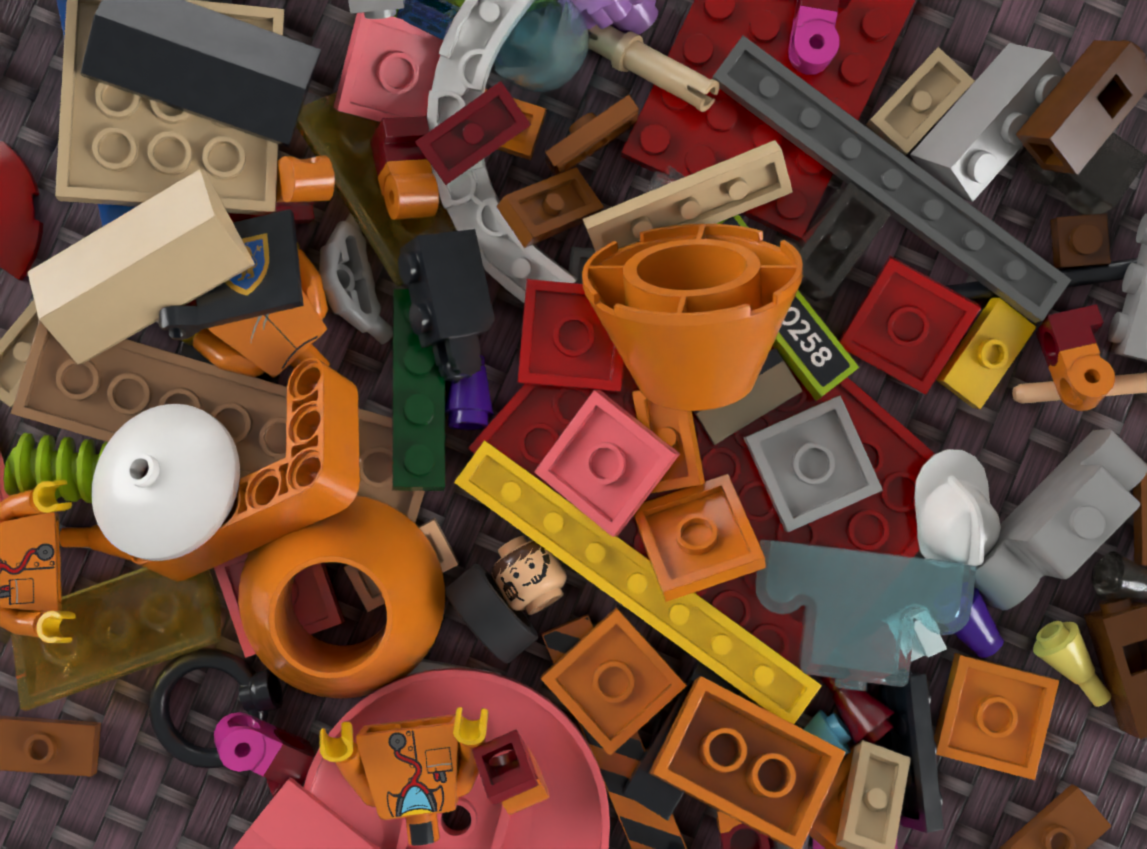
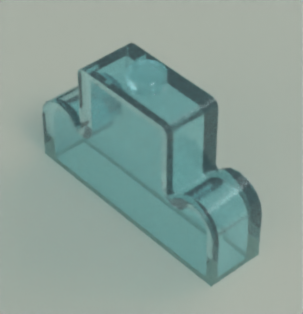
M760 538L759 545L765 556L766 568L756 571V595L760 603L769 611L777 614H790L798 610L801 605H804L799 650L801 670L808 675L835 678L834 686L865 691L867 682L898 687L905 686L909 680L915 622L918 621L931 632L948 635L962 630L969 621L973 603L976 575L975 565Z

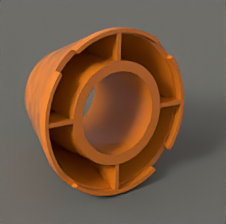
M684 224L640 232V242L618 249V242L616 241L607 244L587 260L583 267L582 280L585 295L641 393L651 402L666 408L700 411L716 409L735 403L752 390L801 284L803 262L797 249L787 241H780V247L763 241V231L726 224Z
M356 495L354 501L343 511L282 536L248 553L239 583L238 603L243 629L254 652L263 664L284 682L306 693L321 697H362L371 694L396 679L407 676L427 655L434 644L443 620L445 608L444 575L434 547L412 519L387 503L367 496ZM324 562L344 563L361 570L374 581L382 593L387 611L386 624L373 637L354 645L338 646L318 640L303 628L293 608L292 588L297 573L306 567Z

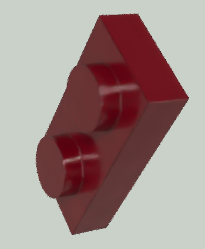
M500 81L419 138L415 143L444 184L447 185L531 124L502 81Z

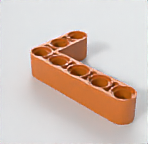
M309 358L298 364L293 370L287 385L286 457L240 478L237 496L228 517L217 532L199 548L181 557L163 561L145 560L130 555L133 563L176 582L184 581L349 507L359 491L360 484L357 386L319 359Z

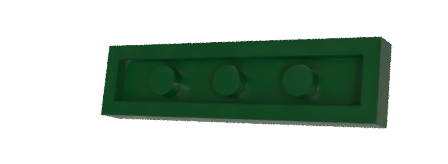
M394 289L392 491H444L445 381L443 377H440V372H438L439 366H436L433 348H421L419 335H416L412 330L409 319V311L412 305L409 289Z

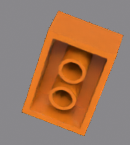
M700 676L694 680L649 774L790 849H802L846 752Z

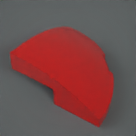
M1 141L0 268L18 280L23 281L36 259L43 234V223L35 219L32 194L38 196L40 192L31 171L23 159L7 143Z

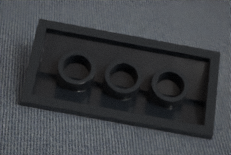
M102 0L94 14L80 73L83 77L289 148L321 54V49L185 0Z

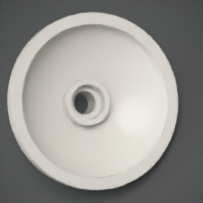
M160 405L143 411L130 419L113 435L105 446L93 476L92 506L97 524L102 533L119 550L134 557L151 561L174 559L199 548L222 526L237 496L240 480V462L234 440L224 425L216 418L201 409L189 405ZM149 466L148 473L143 477L144 471Z

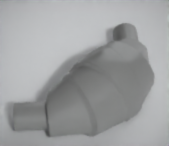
M354 208L345 221H340L325 246L321 247L319 273L322 278L326 300L333 313L341 316L360 332H368L380 344H385L392 338L393 328L379 316L381 305L376 297L375 283L366 252V240L362 235L369 221V215L362 209Z

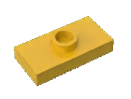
M991 298L936 380L972 408L981 409L1036 329V326L1001 298Z

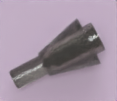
M1115 551L1107 553L1102 559L1097 561L1092 570L1091 580L1096 594L1101 600L1115 601L1128 597L1131 600H1147V569Z

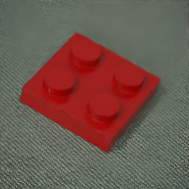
M889 255L838 341L847 352L926 395L981 307L972 300Z
M527 279L518 383L621 392L623 359L585 295L583 284Z

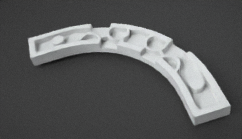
M465 0L454 17L439 51L440 58L435 70L432 91L429 90L427 121L429 131L485 92V86L492 65L502 45L535 0ZM484 159L447 185L444 184L432 167V172L438 184L441 202L444 208L447 209L457 231L475 229L484 269L519 300L525 303L527 279L575 283L577 281V278L540 250L535 244L527 248L523 247L496 207L500 201L491 184Z

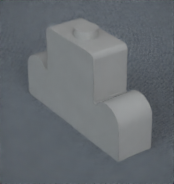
M1111 429L1093 430L1000 524L1001 529L998 541L993 549L984 556L983 564L971 566L962 563L954 571L970 587L977 588L983 600L989 606L1000 610H1008L1023 601L1034 590L1040 581L1039 579L1044 575L1060 579L1069 578L1138 509L1140 502L1129 491L1144 478L1147 473V464Z

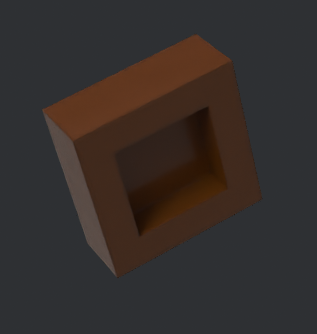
M1107 213L1056 217L1050 220L1053 264L1056 269L1111 263Z

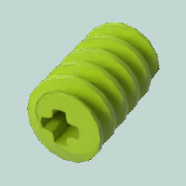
M23 433L17 446L12 449L7 458L3 478L4 490L8 495H14L35 489L43 481L66 480L67 485L59 486L56 489V500L62 496L65 501L77 502L82 498L86 503H92L91 495L94 472L108 442L105 441L102 444L100 453L96 454L94 441L92 439H84L79 452H76L74 439L72 437H64L58 450H56L54 437L44 435L36 448L34 435Z

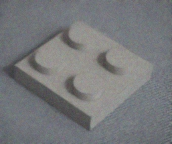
M841 395L744 437L745 443L786 532L804 526L883 490Z

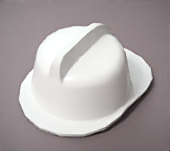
M947 449L933 455L922 466L916 480L914 498L919 549L928 562L939 567H955L962 563L971 566L982 565L984 556L993 549L998 541L1001 529L999 516L990 504L989 487L984 467L975 456L963 450Z

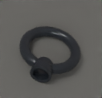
M216 648L190 650L172 659L157 676L149 698L151 726L161 745L179 761L199 768L224 767L217 748L200 747L189 742L174 726L170 714V698L175 685L183 676L197 669L212 668L225 672L239 684V698L244 710L248 712L247 714L267 722L268 712L281 708L283 704L280 681L269 669L256 673L245 660L231 652Z

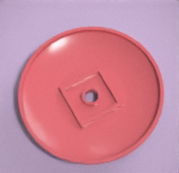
M443 668L418 672L396 679L360 700L341 718L329 732L328 736L333 738L342 737L341 723L345 721L350 722L353 727V741L357 744L356 735L365 725L456 714L458 707H463L462 715L464 718L474 721L480 719L481 708H485L489 713L485 743L517 729L538 763L550 798L509 815L502 802L493 805L487 798L479 774L471 792L459 797L457 805L464 807L470 813V825L463 830L450 829L444 823L443 813H437L440 839L431 844L414 846L408 843L406 819H380L376 807L367 806L344 779L335 762H330L321 756L320 748L309 768L303 786L380 849L609 848L610 817L608 797L598 762L589 744L568 716L548 698L519 681L494 672L469 668ZM511 750L500 752L493 757L501 756Z

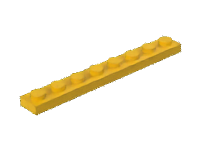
M485 440L454 483L767 711L795 724L822 686L696 593L665 602L649 559L619 537L609 535L576 506Z

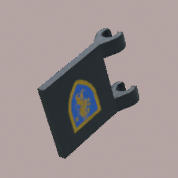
M291 209L233 222L255 265L196 298L197 306H169L162 308L159 312L160 328L162 330H169L170 337L178 341L188 339L202 329L304 306L295 220Z

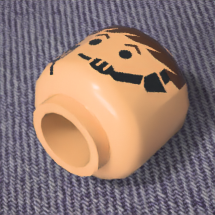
M519 536L498 549L501 558L492 567V578L511 609L515 611L526 610L528 615H532L550 606L563 596L561 588L566 582V572L558 558L534 540L527 542L524 536Z

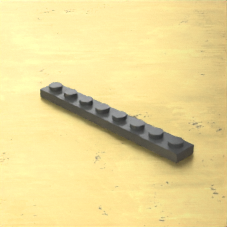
M745 36L741 37L713 75L712 79L719 82L720 90L1034 323L1043 321L1070 283V278Z

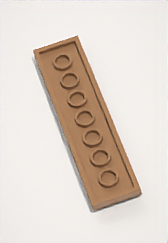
M39 320L11 414L109 442L126 422L141 412L160 405L184 404L207 412L221 422L228 430L239 455L240 478L286 457V386L256 377L221 370L215 365L128 339L123 340L84 364H77ZM358 408L360 484L357 495L367 496L387 503L416 522L425 491H392V418Z

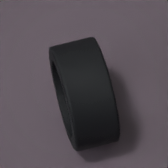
M474 564L446 588V595L462 620L483 645L502 662L510 663L538 639L535 628L522 610L515 611L508 606L492 575L481 565Z

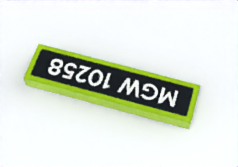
M739 215L716 223L748 227ZM798 290L772 346L778 350L783 360L817 401L856 371L859 366Z

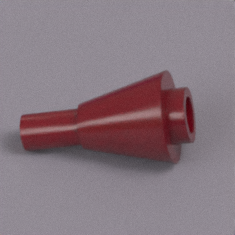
M826 657L814 672L833 693L832 698L854 744L856 745L862 739L874 744L893 728L887 719L895 712L853 681L849 682L830 658Z

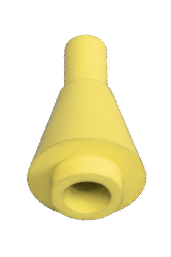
M1054 621L1044 626L1036 636L1037 641L1033 647L1034 654L1071 682L1078 684L1094 706L1099 707L1106 704L1111 699V693L1095 674V668L1078 625L1074 622L1062 623L1061 621Z

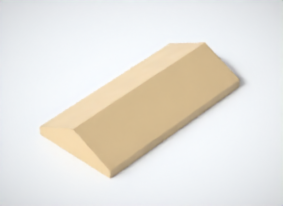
M199 169L28 271V276L39 320L77 364H84L158 321L159 312L162 308L184 306L254 266L255 263L205 170Z

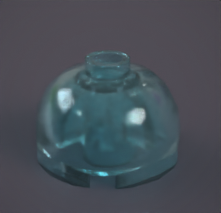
M535 0L502 45L494 61V70L510 84L531 92L555 90L570 81L581 68L589 46L588 29L579 8L571 0Z

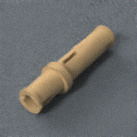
M596 24L587 30L593 33L590 36L579 32V45L589 48L611 60L613 68L621 72L631 71L695 106L701 112L708 110L715 100L705 94L708 92L714 95L718 94L719 82L709 79L645 45L643 38L632 31L625 34L612 26L600 29Z

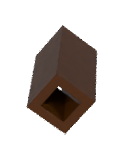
M1094 40L1015 134L1042 169L1079 174L1147 92L1145 53L1139 46L1127 40Z
M1128 595L1112 597L1099 602L1100 610L1084 614L1106 688L1111 693L1110 700L1119 729L1138 739H1143L1147 737V604L1133 601Z

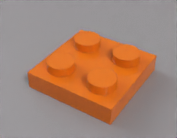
M728 474L706 481L705 484L691 486L644 502L633 515L665 602L766 568L765 556Z
M617 607L541 675V680L610 756L687 686Z
M955 653L934 735L937 748L936 755L1035 780L1059 680Z

